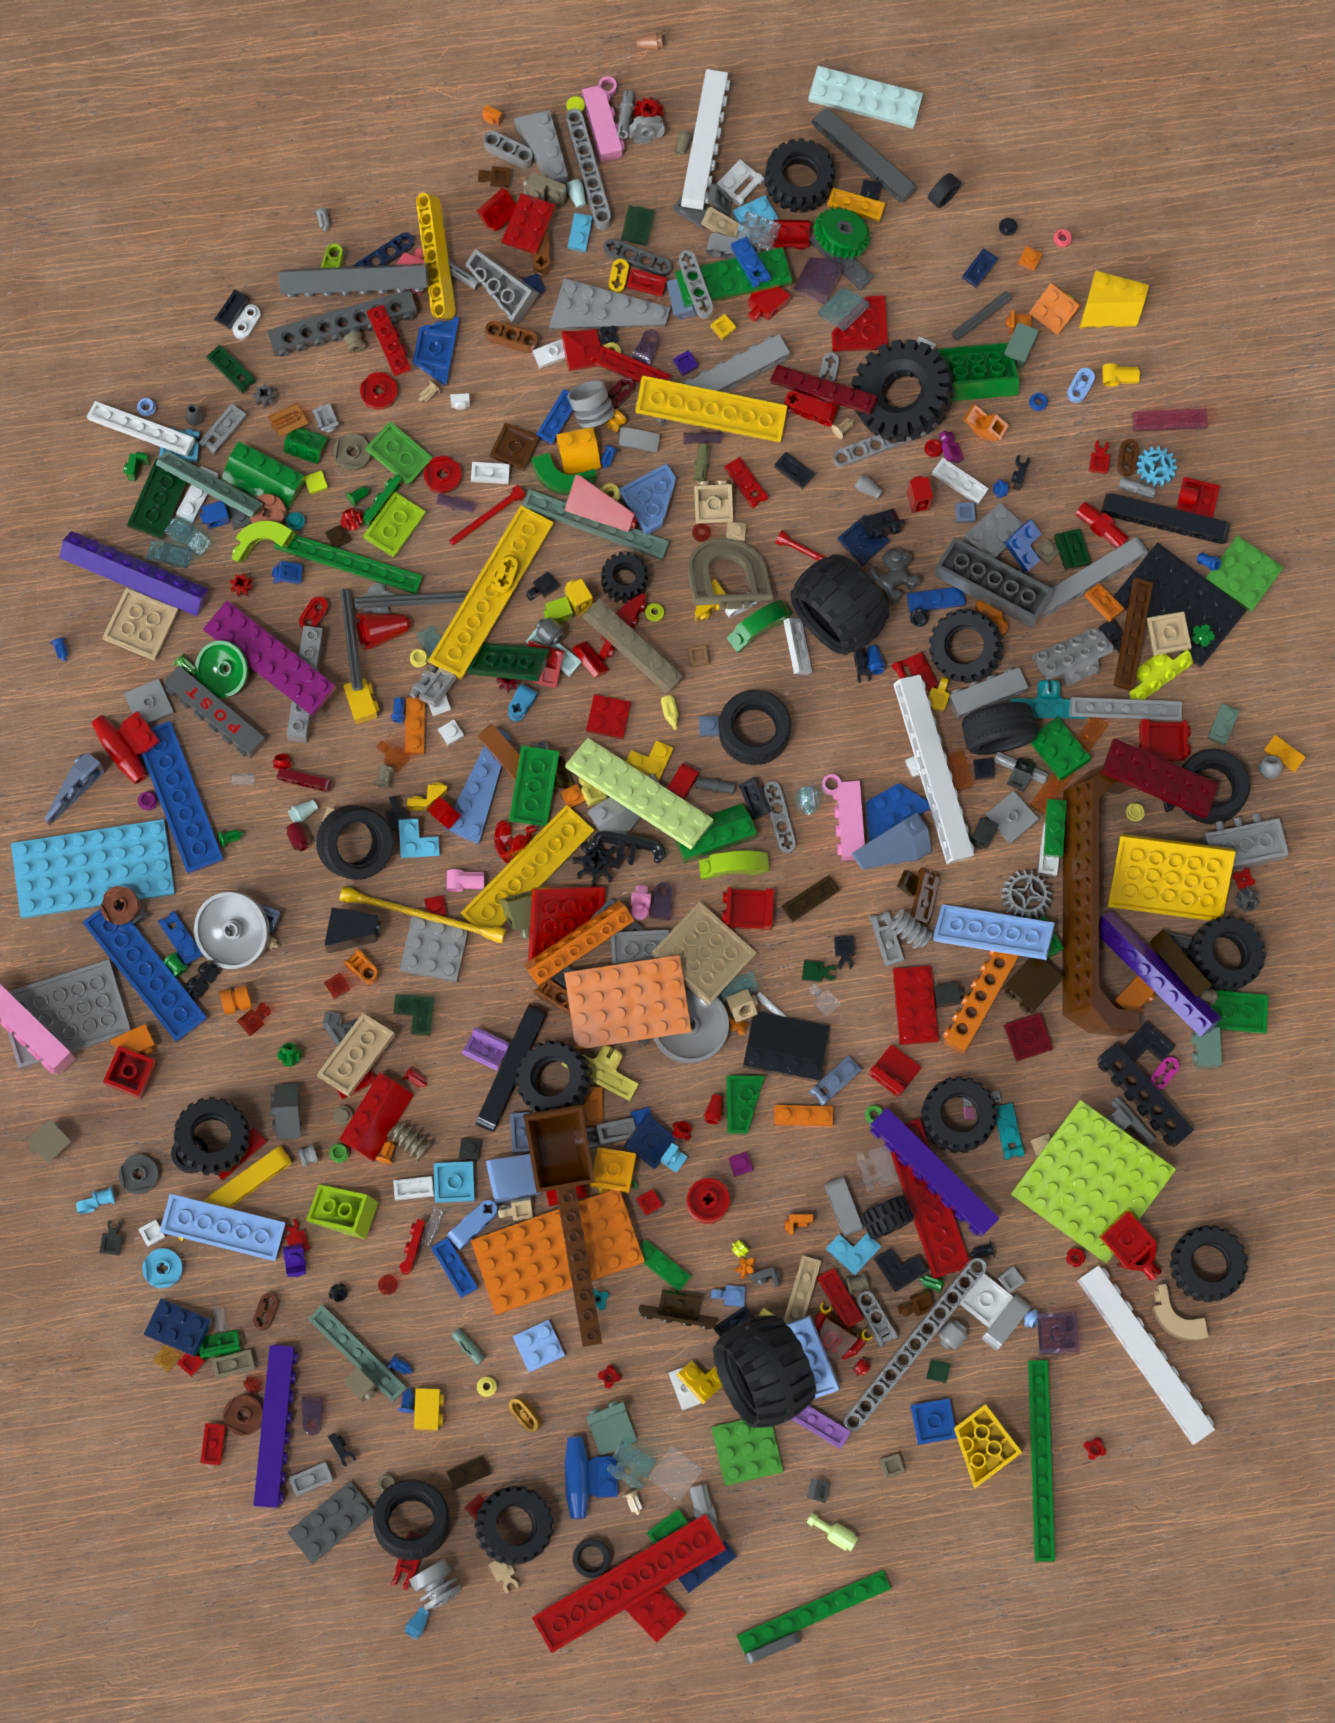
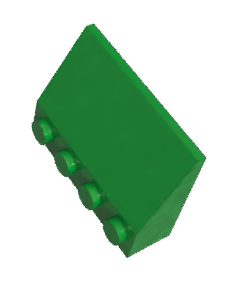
M1009 342L936 349L942 359H944L953 377L954 383L952 386L955 390L954 398H950L951 402L1018 395L1019 376L1013 358L1004 355Z

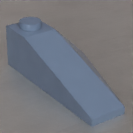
M87 752L77 757L74 761L75 764L72 766L44 819L49 826L105 773L101 763Z
M918 813L854 851L852 856L862 870L883 867L888 864L896 865L906 861H917L932 852L928 828Z

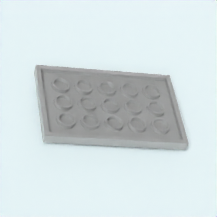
M110 960L8 991L71 1053L107 1042L131 1031ZM8 1032L19 1069L43 1061L42 1059L38 1061L27 1050L29 1046L27 1045L24 1048L13 1036L14 1032L12 1034Z

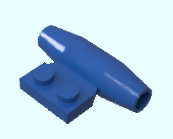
M583 1437L567 1438L564 1469L565 1494L570 1519L587 1518L589 1494L596 1498L618 1497L616 1456L595 1457L588 1461Z

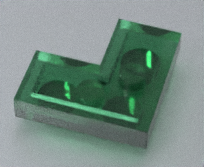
M395 994L394 1015L413 1016L411 1035L431 1037L434 997Z

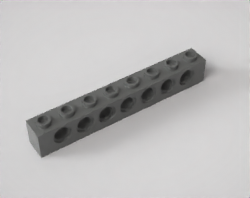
M409 289L406 292H398L269 329L267 332L274 356L285 357L294 351L302 352L308 347H319L329 341H340L344 336L354 331H374L368 318L367 310L380 305H384L392 325L402 320L410 321L417 316V309L411 291ZM395 307L401 308L398 312L392 311ZM360 317L365 318L363 322L356 321ZM342 322L347 323V326L340 327L338 325ZM325 327L330 329L328 332L321 331ZM305 333L312 334L310 337H303ZM287 338H293V339H294V340H293L292 342H290V343L285 342V340H286Z

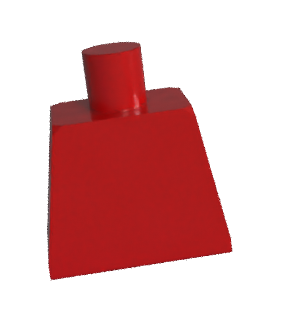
M781 287L752 292L748 301V306L752 309L748 314L749 319L756 322L762 316L766 320H770L790 303L791 295Z

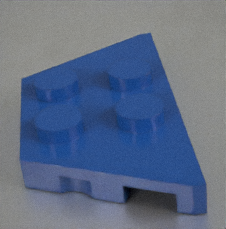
M459 317L419 327L413 364L444 386H447Z
M899 783L866 801L869 842L912 815L918 813L920 816L929 811L928 801Z

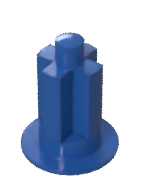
M603 445L606 448L600 462L603 464V469L611 466L615 453L619 452L618 449L609 445Z
M66 637L56 638L50 642V644L54 645L58 659L61 658L62 661H66V656H69L64 643Z
M395 1354L390 1360L387 1369L391 1367L404 1375L407 1373L412 1374L411 1365L397 1358V1354Z
M407 1388V1392H403L401 1408H398V1411L401 1413H415V1410H413L415 1393H412L411 1388Z

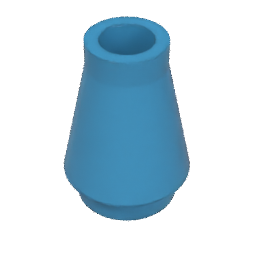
M419 1607L418 1611L405 1625L406 1629L404 1632L415 1639L423 1636L430 1612Z

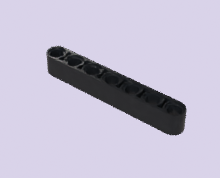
M1111 493L1105 494L1101 513H1106L1111 518L1217 544L1227 543L1231 526L1226 521Z
M530 1003L527 1006L475 1125L491 1132L495 1131L516 1084L515 1078L519 1077V1074L516 1073L517 1067L522 1065L519 1061L522 1057L526 1058L528 1055L526 1051L532 1048L546 1017V1010Z

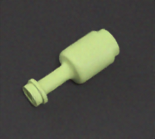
M811 1514L807 1521L810 1526L815 1525L827 1532V1539L843 1550H852L859 1538L855 1536L853 1531L839 1523L831 1526L817 1517L818 1514Z

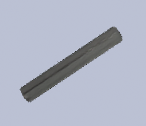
M1008 291L1003 292L955 329L951 334L952 337L959 341L1011 301V294Z

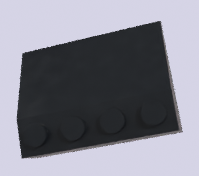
M757 1011V1015L752 1017L743 1068L819 1083L830 1026Z

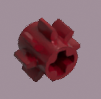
M496 678L497 683H501L499 689L502 690L504 688L507 690V693L512 689L517 690L515 684L520 683V680L510 679V683H506L507 678Z

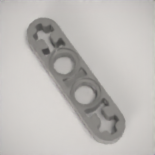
M688 250L680 253L678 260L682 275L697 315L700 318L707 319L713 313L712 301L694 253ZM684 257L690 259V268H688L687 262L684 261ZM696 273L698 278L690 280L688 274ZM696 289H701L704 294L701 297H697L693 292ZM702 301H704L705 308H708V312L702 310Z
M769 782L765 785L763 792L771 811L772 806L775 804L781 805L783 809L779 814L773 811L769 813L777 845L783 854H790L795 849L796 841L781 787L776 782ZM770 787L777 789L775 791V798L778 800L769 802V800L773 799L772 794L767 792ZM780 822L786 823L787 830L784 832L779 831L777 824ZM787 835V842L792 843L790 849H787L785 846L782 847L784 837L779 838V836Z

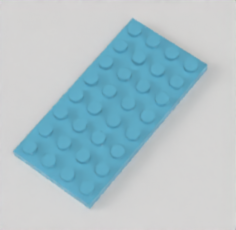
M164 819L11 843L21 919L101 907L105 892L115 886L127 887L133 890L139 900L175 895Z

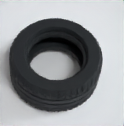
M754 689L740 692L725 704L721 712L718 727L721 745L729 756H732L738 762L740 761V763L754 766L769 763L781 755L788 744L792 725L789 711L777 696L767 691ZM748 710L765 712L772 718L776 732L768 742L762 745L747 744L737 736L734 730V722L737 717Z
M1024 702L1001 703L975 710L967 714L961 724L966 748L976 755L997 754L998 752L1002 753L1018 749L1033 742L1038 733L1033 709Z
M1220 749L1203 750L1192 755L1183 764L1182 768L1193 773H1198L1205 769L1218 770L1229 779L1232 793L1231 798L1227 802L1218 805L1212 804L1206 819L1184 809L1182 811L1191 819L1209 825H1215L1218 821H1223L1224 823L1236 816L1246 803L1250 793L1249 774L1246 767L1243 766L1244 764L1233 754H1229V752L1224 750L1221 751Z
M347 805L331 811L323 819L324 821L321 822L320 829L316 835V849L320 860H322L321 862L332 873L351 880H363L376 875V873L378 874L386 866L385 864L388 863V859H390L392 854L391 851L393 850V834L388 822L378 812L359 805ZM359 821L365 824L371 833V849L360 861L348 863L339 854L337 847L338 836L347 825Z
M406 1479L387 1487L377 1499L373 1509V1527L379 1544L388 1554L401 1560L405 1559L406 1561L419 1560L435 1553L445 1542L450 1527L449 1509L444 1496L433 1485L431 1486V1484L417 1479ZM406 1501H418L425 1504L434 1516L431 1529L417 1539L399 1537L391 1530L389 1525L392 1511L399 1504Z

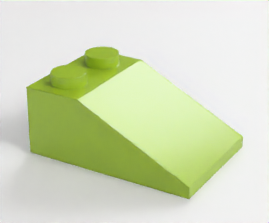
M319 1184L306 1221L349 1236L366 1239L378 1202L365 1194Z

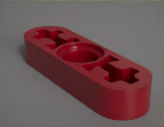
M283 768L278 770L276 779L282 782L323 792H330L332 781Z

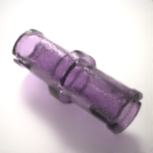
M700 430V432L683 433L684 444L721 443L722 441L721 431L705 432Z
M439 493L436 505L449 507L454 511L458 509L473 513L475 501Z

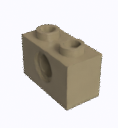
M359 1368L344 1381L345 1385L362 1402L365 1399L369 1401L376 1394L375 1389L377 1387Z

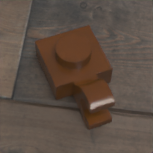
M492 166V171L479 170L478 182L491 181L490 186L509 188L510 168Z
M926 1289L910 1296V1303L901 1304L897 1308L899 1314L903 1313L904 1317L912 1313L920 1316L927 1313L934 1304L930 1291Z

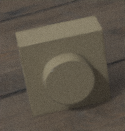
M1047 538L1034 551L1047 566L1059 554L1057 547Z
M899 1453L879 1460L885 1479L905 1473Z

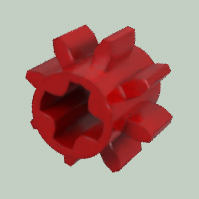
M348 508L342 512V517L339 521L343 528L347 527L349 531H353L362 526L361 522H363L362 519L364 517L361 510L357 511L355 508Z
M245 573L239 576L235 574L234 580H230V584L234 585L230 588L231 592L236 591L237 597L240 594L248 596L247 592L253 590V587L249 585L252 583V578L247 579Z

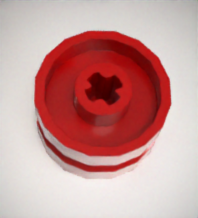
M705 1178L695 1182L689 1189L686 1199L688 1213L696 1222L702 1224H714L720 1221L727 1213L730 1203L729 1192L725 1185L719 1180ZM710 1199V1205H706L704 1200Z

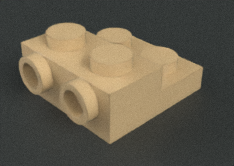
M718 480L716 484L709 485V481H698L697 485H694L695 523L733 522L732 484H727V480Z

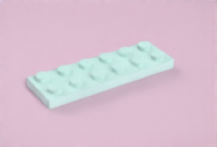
M818 66L808 101L914 129L923 93Z

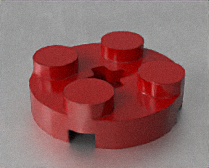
M371 373L360 385L361 399L368 408L381 410L391 407L397 398L396 382L386 373ZM377 387H380L381 390H384V392H382L380 395H377V393H374L373 391L377 390Z
M448 456L432 458L424 469L426 485L432 492L440 494L449 493L457 489L461 481L459 464ZM440 471H444L445 474L448 473V476H445L444 479L437 475L440 474Z

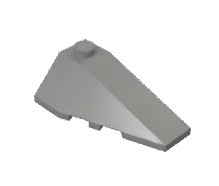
M654 774L648 776L655 782L659 783ZM611 797L587 811L599 831L606 830L629 834L632 827L641 819L639 815Z

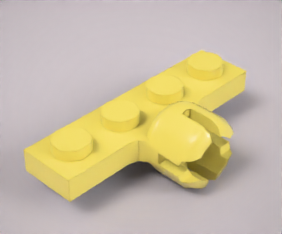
M604 1045L595 1059L585 1056L593 1070V1074L590 1077L594 1079V1083L630 1102L639 1084L617 1072V1067L623 1058L622 1054L615 1049L613 1051L612 1047ZM562 1062L561 1065L569 1069L568 1066Z

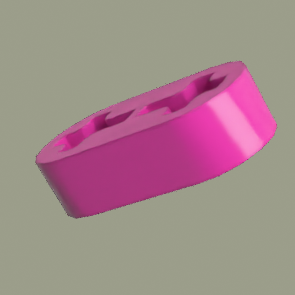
M1173 1057L1165 1058L1150 1077V1081L1155 1085L1156 1080L1154 1077L1158 1079L1161 1074L1164 1076L1161 1081L1163 1085H1155L1159 1091L1164 1089L1179 1069V1062ZM1170 1062H1172L1174 1064V1070L1170 1069L1168 1073H1166L1164 1071L1167 1068V1065L1165 1063L1169 1064Z

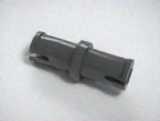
M697 776L695 789L733 795L735 782Z

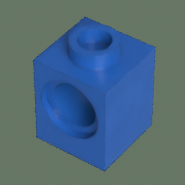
M218 501L201 506L203 513L200 514L202 523L207 524L208 530L230 523L224 502Z

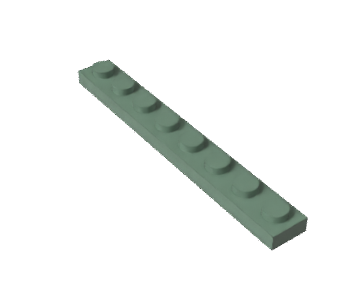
M529 489L522 505L529 510L663 560L669 541L651 534L645 535L643 531L631 529L630 532L564 511L567 503Z

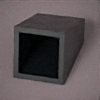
M332 907L324 944L327 953H334L376 942L377 937H381L382 933L381 921H379L378 915Z

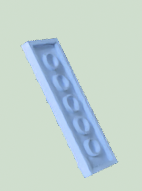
M942 904L933 940L947 944L1047 960L1055 923Z
M170 1193L159 1232L275 1261L285 1222Z

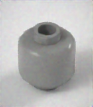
M956 1320L954 1322L947 1321L938 1332V1336L941 1338L939 1343L947 1350L950 1347L956 1350L967 1339V1329Z

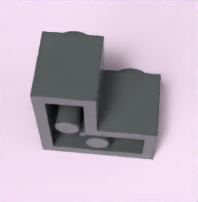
M298 1083L275 1085L274 1093H271L270 1105L271 1116H275V1120L272 1121L273 1132H277L278 1140L301 1138Z

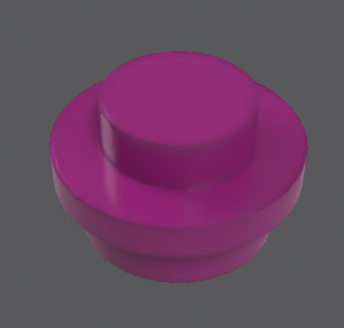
M143 792L138 798V804L143 810H152L157 805V797L152 792Z

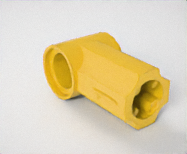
M1105 364L1102 366L1103 385L1114 387L1119 384H1138L1140 377L1139 367H1119L1118 364Z

